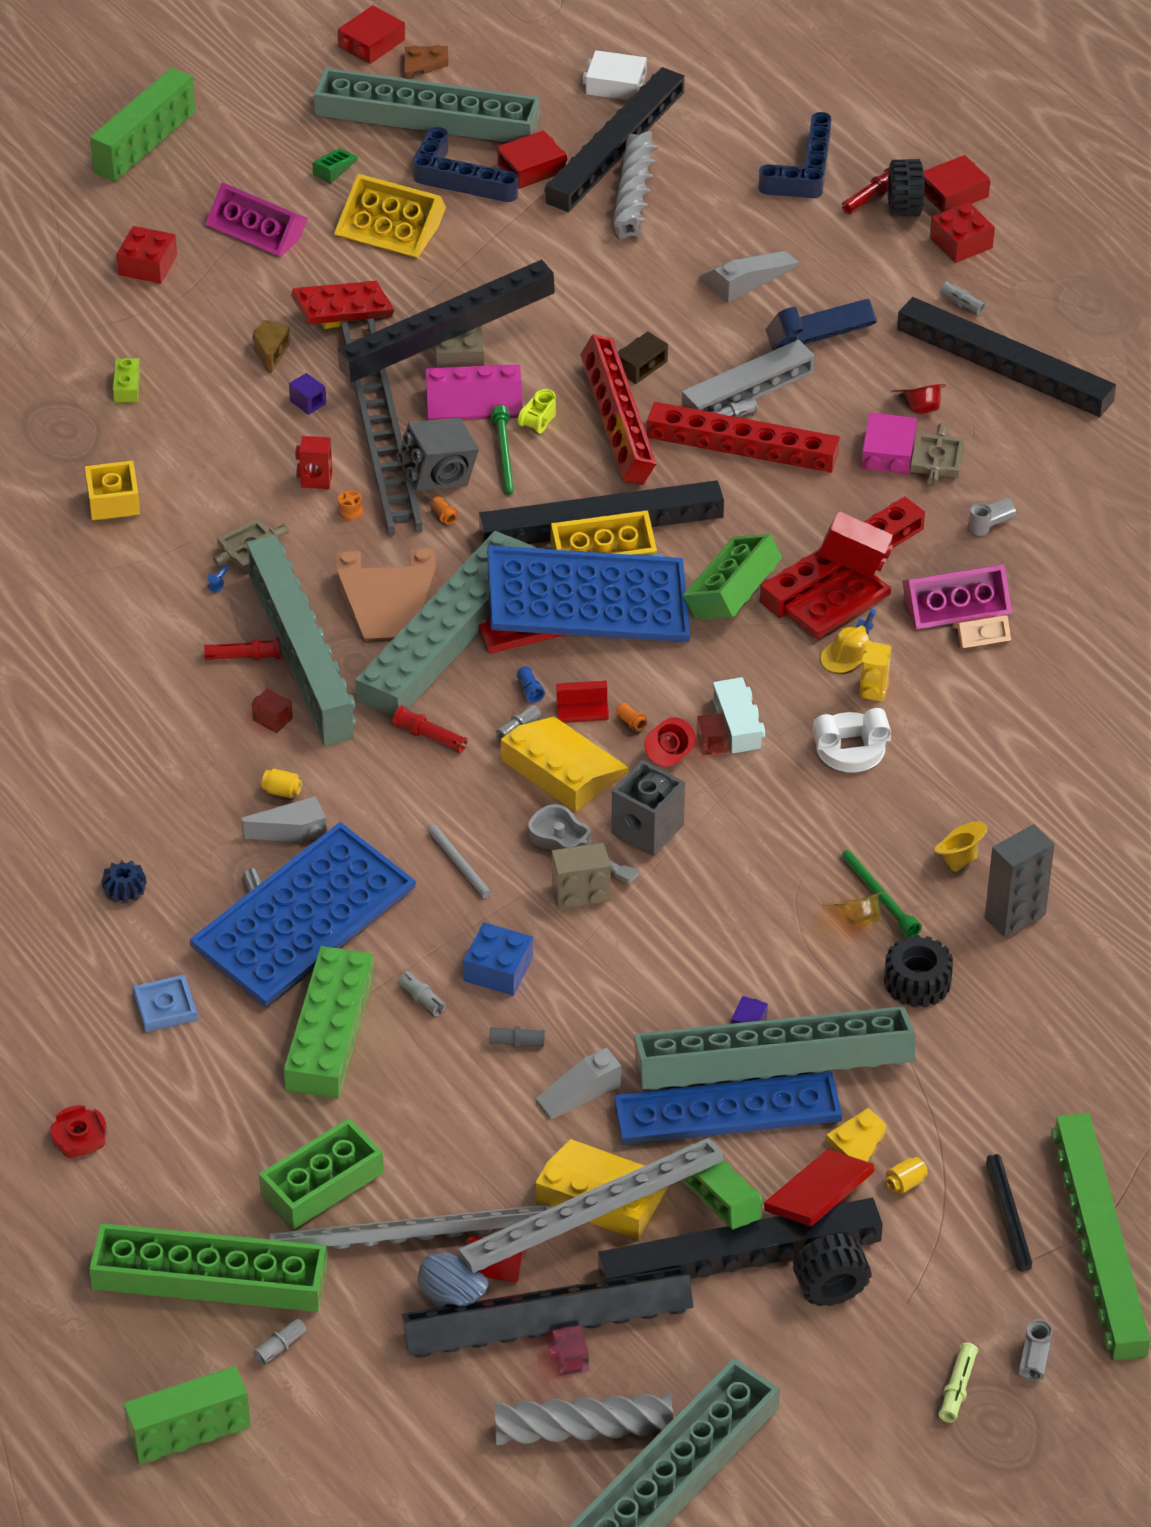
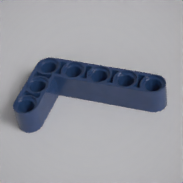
M817 112L812 115L805 167L772 164L760 167L758 189L761 193L803 198H818L823 194L831 136V116L828 113Z
M431 128L413 158V179L419 184L504 202H512L518 198V176L515 173L445 158L448 153V132L445 128Z
M870 299L856 301L800 317L797 307H790L778 312L765 331L771 348L774 351L798 339L805 345L863 329L877 323V318Z

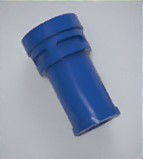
M530 667L520 668L516 676L523 686L525 698L530 703L539 702L545 696L543 686L536 680Z

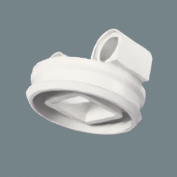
M881 708L870 709L865 714L854 712L839 713L833 716L824 714L817 717L813 722L812 732L819 757L828 766L842 772L857 773L874 767L882 760L885 754L886 742L891 741L889 722L885 711ZM861 736L864 746L840 748L842 738Z

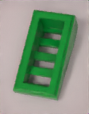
M339 148L312 163L313 175L332 183L358 160V156Z

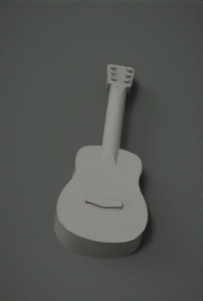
M558 804L545 806L537 811L529 821V839L535 846L542 849L558 850L591 844L590 827L579 822L574 814L565 806ZM609 859L610 872L614 874L615 878L629 884L639 876L638 869L625 865L621 867Z

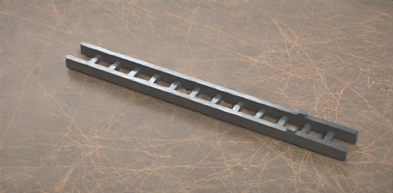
M374 318L368 319L370 334L376 332ZM341 322L345 345L360 339H351L348 323ZM386 368L366 376L379 375L381 383L362 385L359 379L354 382V387L389 536L395 535L393 520H396V523L409 522V518H413L416 532H422V520L414 487L408 481L404 469L399 465L398 461L380 463L378 458L381 455L397 454L403 442ZM383 391L385 398L365 400L364 393ZM387 406L388 414L373 416L368 414V408ZM391 422L392 429L372 432L371 424ZM395 439L396 445L376 447L375 440ZM402 469L403 477L383 479L382 472ZM406 486L407 493L387 496L386 488ZM410 503L411 510L395 512L390 510L389 504Z

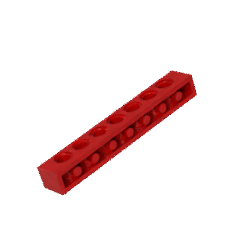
M592 334L580 356L622 480L644 485L656 466L651 446L613 338Z
M655 401L647 418V438L830 473L833 472L839 455L840 436Z
M904 496L900 500L891 503L882 511L873 514L872 517L864 522L892 534L893 536L889 544L894 548L924 529L925 511ZM818 549L807 557H803L789 568H785L773 578L764 581L760 585V603L778 618L786 615L784 613V606L846 567L817 555Z

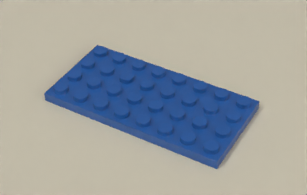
M491 545L487 547L491 630L689 642L688 605L683 597V594L686 592L683 558Z
M339 822L190 938V946L264 1007H267L314 969L321 946L342 947L416 887V881L342 822Z

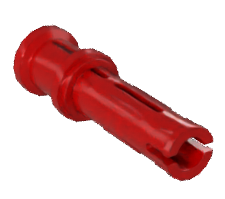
M889 167L880 176H874L866 187L842 202V209L845 213L852 214L875 196L884 195L887 192Z
M275 637V640L259 641L257 638L247 643L204 645L205 661L253 658L255 661H260V658L276 657L278 660L281 659L280 637Z
M399 706L393 716V726H401L410 730L414 736L424 735L459 753H462L466 748L460 744L464 743L467 745L468 738L427 721L425 715L412 713L407 710L406 706Z

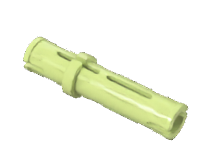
M966 1342L960 1345L949 1384L944 1388V1400L939 1411V1417L945 1422L952 1423L957 1420L960 1405L966 1399L967 1392L965 1389L971 1375L976 1354H978V1348L974 1344Z

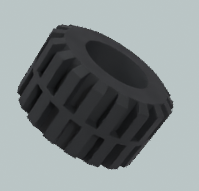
M920 159L892 160L889 165L888 203L892 217L920 216L923 211L924 171Z
M915 935L914 938L907 936L903 937V941L897 940L894 942V946H890L888 954H886L884 984H886L887 992L891 993L893 999H900L901 1004L906 1005L908 1003L911 1004V1007H917V1005L928 1007L929 1003L933 1005L939 1003V999L943 1000L951 988L952 954H949V949L946 946H942V942L939 940L933 941L932 937L929 936L921 938L920 935ZM912 970H921L924 972H914Z
M843 1234L827 1235L823 1238H818L804 1246V1249L797 1253V1257L793 1261V1270L804 1298L810 1304H816L817 1306H833L856 1297L855 1295L864 1290V1287L869 1284V1279L872 1277L870 1266L859 1241L848 1234L844 1236Z

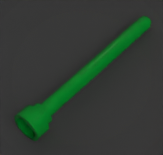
M498 405L491 409L490 416L492 423L497 426L504 491L507 495H511L514 492L506 429V425L510 420V414L506 406Z
M843 851L842 858L898 921L899 932L904 937L909 936L910 938L918 935L922 929L921 923L914 916L906 915L851 851Z

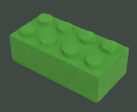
M771 534L737 536L729 540L683 594L695 619L732 618L738 614L742 605L751 598L752 593L763 584V580L776 568V565L782 559Z
M348 1118L259 1173L260 1195L293 1229H296L384 1173L383 1152Z
M236 1366L123 1403L128 1438L139 1464L155 1461L162 1456L174 1452H182L197 1444L212 1442L218 1437L230 1433H238L245 1428L251 1427L248 1393Z

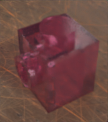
M563 1327L559 1330H553V1342L548 1343L551 1360H556L560 1376L588 1371L589 1353L582 1327Z

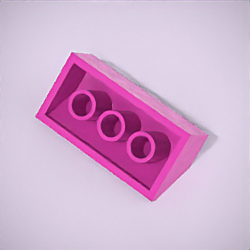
M222 182L205 225L281 257L300 239L308 218Z
M520 364L425 368L428 420L458 417L462 420L491 419L490 411L498 405L506 406L509 409L510 418H518L523 408Z
M1005 564L902 580L905 604L915 629L1012 614Z

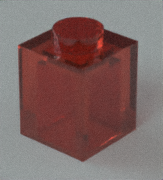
M268 688L261 695L256 696L252 702L253 721L275 733H278L293 719L292 701Z
M723 713L697 716V737L702 756L728 752V732Z

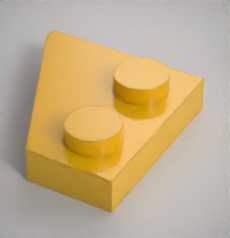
M867 1108L826 1135V1142L836 1152L868 1162L870 1157H873L876 1152L878 1142L885 1135L887 1125L872 1110Z

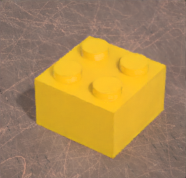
M133 461L85 466L92 520L141 515Z

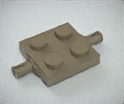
M942 423L937 426V433H917L910 472L929 474L927 482L929 485H932L933 480V486L937 485L938 476L958 478L965 439L946 435L948 427L944 424L942 430Z
M259 518L217 538V544L224 552L214 556L213 561L216 566L231 561L245 573L249 571L247 542L275 535L278 540V537L289 533L288 526L283 523L272 529L265 526Z

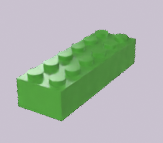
M171 67L90 137L93 172L115 182L147 153L152 151L162 140L166 139L185 120L196 112L193 76Z
M325 946L320 947L284 1068L285 1091L340 1098L375 975L373 953Z

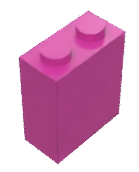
M869 413L863 447L862 469L909 474L916 436L917 418Z

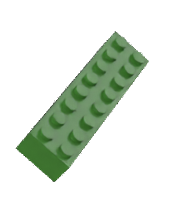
M100 1223L89 1270L92 1290L319 1312L328 1260L327 1246L320 1244Z

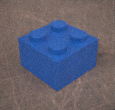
M483 922L463 960L464 981L514 996L533 959V936Z

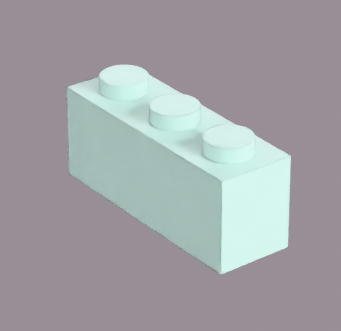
M743 677L713 682V703L731 753L761 749L762 738H765V727L763 723L758 721L759 712L757 705L752 704L751 688L746 687Z

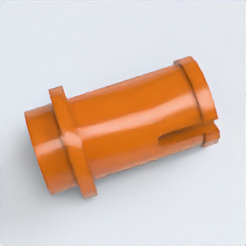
M441 496L432 499L437 506L430 502V508L439 516L440 522L447 525L453 524L458 517L456 509L450 507Z
M627 703L620 704L616 709V716L629 724V728L632 731L639 732L646 727L648 721L644 713H638Z

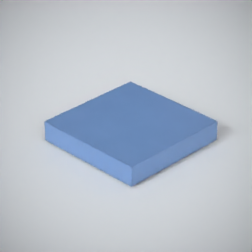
M185 974L132 987L145 1032L198 1020V1013Z

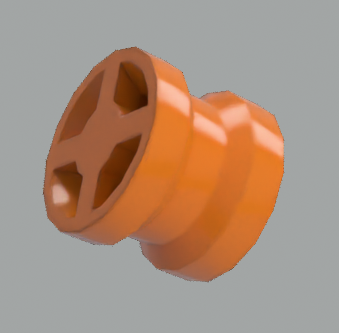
M347 490L340 493L338 496L339 515L345 520L360 518L363 514L361 494L355 490Z

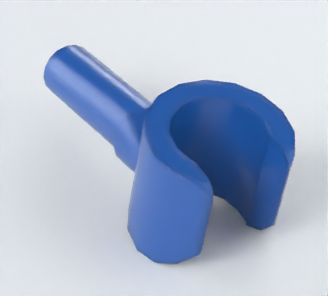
M224 565L216 575H208L210 584H208L207 588L216 593L221 591L224 586V580L221 578L229 570L228 566Z
M870 610L866 621L859 619L856 628L863 625L866 628L867 635H869V630L874 626L872 621L876 610Z

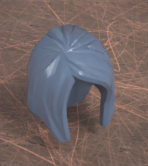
M433 1253L426 1256L421 1262L417 1277L422 1293L437 1308L449 1306L447 1304L457 1306L470 1305L479 1300L489 1284L486 1277L480 1271L472 1273L460 1257L449 1253Z

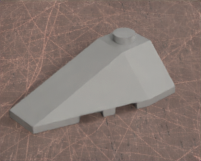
M786 251L732 260L701 274L699 279L729 303L799 267L800 262Z

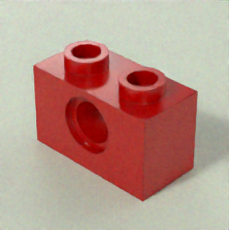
M302 436L301 444L296 445L295 459L300 461V463H297L296 476L301 478V488L330 489L333 475L331 437Z

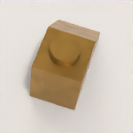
M263 319L260 326L255 328L252 340L255 342V352L268 372L272 373L289 347L290 329L288 325Z

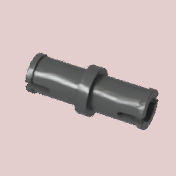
M515 1026V1029L490 1027L489 1044L514 1045V1048H519L520 1045L544 1047L545 1030L520 1029V1026Z

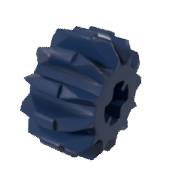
M122 859L120 864L111 862L110 868L104 869L101 880L107 899L113 898L115 903L124 900L126 904L129 899L137 901L138 895H144L147 883L146 875L141 865H135L133 860L124 863Z

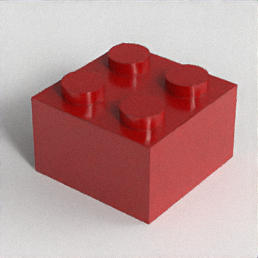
M970 202L931 217L930 239L955 263L993 248L995 226Z
M132 226L116 253L118 275L162 284L177 257L176 234Z

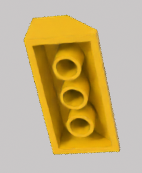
M648 511L551 523L550 541L552 550L644 556L657 554Z

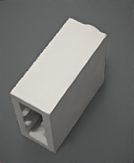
M595 50L593 58L588 61V72H584L583 85H586V94L629 100L630 97H633L639 91L645 81L647 58Z

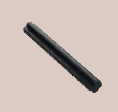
M990 1154L987 1156L986 1164L1016 1267L1021 1272L1029 1271L1032 1269L1033 1262L1002 1157L999 1154Z

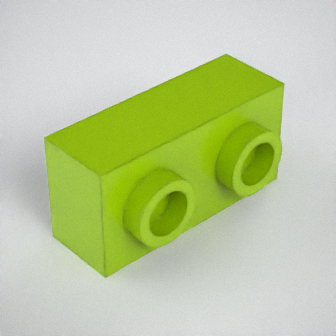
M139 358L116 359L113 385L114 403L138 402L140 384Z

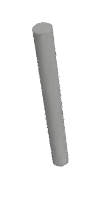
M435 824L431 825L428 828V832L478 893L484 899L490 897L491 890Z

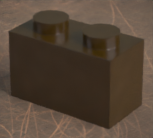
M647 331L629 345L620 349L618 354L627 379L637 384L667 363L668 344Z

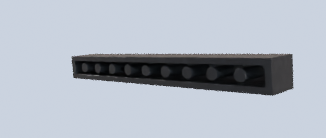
M661 67L653 74L650 80L645 85H642L639 91L633 97H630L628 102L616 112L614 117L610 121L608 120L599 132H596L587 144L583 145L581 150L570 159L569 163L563 169L561 168L551 181L547 182L544 189L546 204L569 213L624 156L629 134L640 135L647 132L684 94L685 75Z
M541 259L337 348L339 369L350 383L439 345L444 341L455 338L555 293L554 272Z
M912 297L898 311L897 330L1095 416L1101 417L1114 402L1115 383L920 299Z
M718 480L479 512V531L483 543L494 531H497L524 543L533 544L550 541L551 523L640 511H648L651 527L724 518V498Z
M872 1197L837 1204L813 1226L776 1216L756 1220L733 1230L726 1226L599 1251L598 1270L601 1280L678 1267H685L690 1275V1279L705 1278L713 1274L735 1272L738 1269L754 1266L761 1267L765 1264L779 1261H790L797 1257V1253L803 1250L804 1246L827 1235L843 1234L844 1236L848 1234L856 1238L860 1245H871L881 1241L883 1223Z
M678 1267L480 1300L467 1306L451 1305L403 1313L401 1315L405 1345L409 1356L426 1357L435 1351L455 1352L460 1347L470 1345L474 1348L487 1346L488 1342L494 1341L510 1343L518 1337L539 1338L547 1332L568 1333L573 1331V1328L583 1326L590 1329L597 1328L602 1325L601 1323L613 1321V1323L622 1324L630 1321V1318L641 1317L643 1319H651L657 1317L660 1313L666 1312L681 1314L686 1309L694 1307L690 1275L685 1267Z

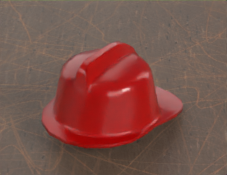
M935 384L916 389L891 390V392L904 393L912 411L918 414H926L937 411L940 408L941 389L946 387V385Z
M678 717L668 718L657 725L645 737V753L656 765L670 767L679 762L692 750L696 740L695 732L684 719Z

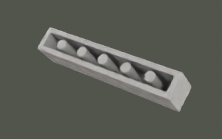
M798 339L682 391V407L711 412L726 407L731 402H741L750 397L757 399L814 373L815 355Z

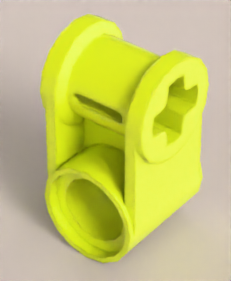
M549 389L537 391L529 403L520 411L518 425L533 428L539 434L543 433L547 425L556 416L555 393Z

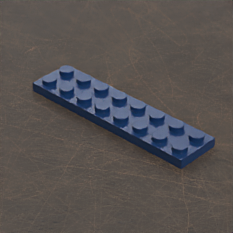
M833 1072L614 1095L622 1145L842 1121V1111Z

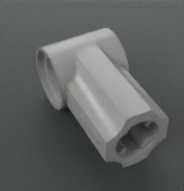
M1006 498L990 505L983 503L974 504L970 508L969 532L976 536H984L989 533L991 526L1014 518L1016 510L1013 502Z
M1042 1319L1031 1321L1026 1328L1025 1343L1019 1368V1375L1024 1377L1025 1380L1033 1382L1044 1379L1048 1354L1051 1348L1052 1327L1047 1321Z

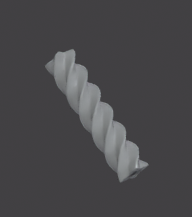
M651 131L640 135L629 134L613 219L614 228L620 240L629 236H643L638 226L646 222V219L642 217L640 211L649 206L643 200V196L651 192L645 182L653 178V175L648 171V167L655 164L656 161L651 158L650 153L658 149V146L651 140Z
M671 1392L665 1393L660 1397L650 1394H639L630 1399L622 1396H608L600 1401L589 1397H582L571 1403L561 1399H551L541 1405L532 1401H521L513 1406L504 1403H494L497 1446L506 1444L512 1439L519 1443L529 1444L541 1438L552 1442H560L568 1439L570 1436L580 1440H591L600 1434L615 1439L626 1436L630 1432L637 1436L646 1437L660 1430L662 1431L673 1420Z

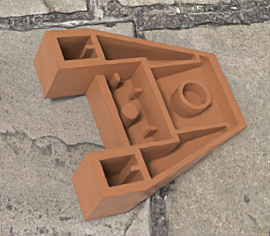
M435 548L410 549L411 566L362 568L361 551L336 552L338 592L364 642L392 641L432 598L437 587Z

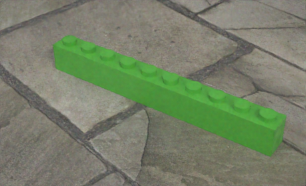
M1090 1113L1057 1116L1056 1125L1054 1128H1051L1052 1142L1058 1145V1165L1064 1168L1062 1174L1063 1185L1065 1189L1069 1188L1068 1203L1070 1211H1075V1232L1081 1234V1255L1086 1256L1088 1261L1086 1262L1087 1278L1093 1281V1301L1099 1304V1325L1105 1327L1106 1350L1110 1349L1113 1361L1147 1357L1150 1338Z

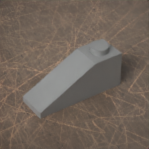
M316 796L241 818L244 839L303 843L318 839L327 832L326 817Z
M606 1047L583 1058L536 1098V1102L548 1118L552 1120L621 1087V1065Z

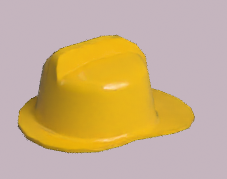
M862 625L858 628L846 627L837 634L835 641L822 651L820 657L822 666L832 673L840 674L858 667L862 663L866 643L871 642L866 633V628Z
M980 821L963 824L936 845L934 851L942 855L944 861L953 872H958L977 859L978 842L984 837L988 827Z

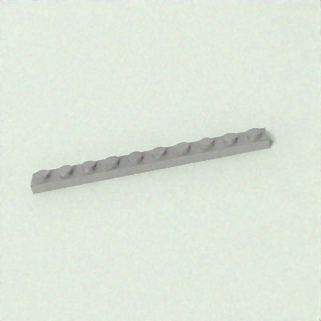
M710 1138L704 1139L458 1249L460 1258L472 1273L485 1269L492 1264L530 1247H534L539 1243L612 1212L617 1208L661 1190L704 1169L710 1168L724 1161L723 1152Z
M551 1204L272 1233L269 1234V1239L333 1246L335 1249H344L354 1243L372 1246L382 1240L401 1243L407 1241V1238L410 1237L429 1240L439 1234H446L448 1237L461 1236L463 1232L467 1231L485 1234L491 1232V1229H505L550 1209L552 1206Z

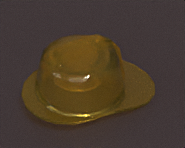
M884 891L864 898L828 902L822 904V906H838L846 922L856 927H864L881 919L878 895L884 893Z

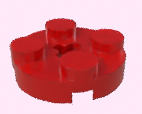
M82 1105L65 1108L56 1115V1120L50 1127L54 1146L63 1152L67 1158H76L77 1156L90 1154L104 1147L106 1143V1121L101 1112L96 1109L94 1111L88 1110ZM79 1127L80 1130L85 1131L77 1134L74 1129Z

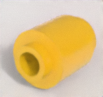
M274 768L266 770L263 775L262 790H266L268 794L293 799L301 791L302 780H299V776L296 773Z
M909 1157L886 1171L885 1183L890 1191L902 1195L924 1181V1178L928 1175L927 1167L919 1157Z

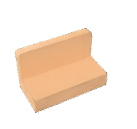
M1007 615L953 623V629L958 628L961 648L1011 640Z

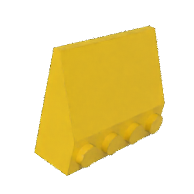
M357 174L334 235L418 259L438 229L446 205L439 195Z
M556 717L519 725L501 739V761L574 812L580 810L629 771V767Z
M570 1139L546 1163L535 1182L536 1203L540 1205L551 1204L554 1207L645 1165ZM668 1186L588 1222L639 1241Z

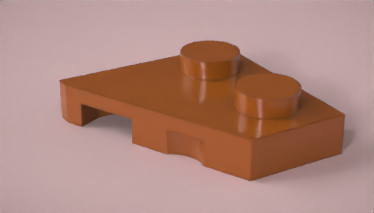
M448 46L405 47V79H411L412 74L419 71L426 74L435 69L448 66Z

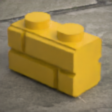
M875 642L866 643L861 664L859 697L884 701L889 684L891 646Z

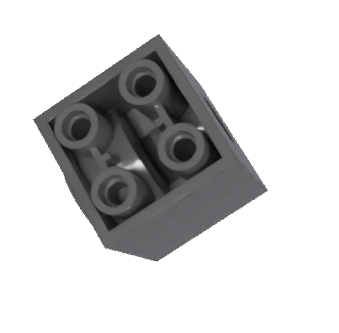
M460 417L408 422L406 432L403 434L400 451L397 454V460L404 469L408 481L412 483L416 491L466 486L469 483L479 449Z
M641 760L612 790L611 833L655 856L684 825L685 782Z

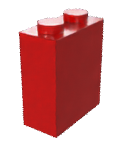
M374 5L338 28V47L369 64L405 40V22Z
M544 130L497 146V165L502 170L513 172L518 176L519 189L556 176L558 171L566 166L568 160L566 152L563 149L561 150L555 140Z
M966 155L924 171V195L941 212L967 202L972 204L989 197L991 185L989 176L982 172Z
M838 511L817 555L872 579L876 570L881 572L886 559H888L893 546L889 543L893 535Z

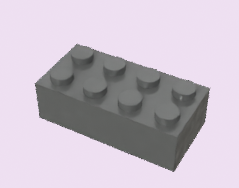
M1035 824L992 847L985 919L1004 937L1014 932H1019L1024 926L1033 921H1038L1046 915L1055 843Z

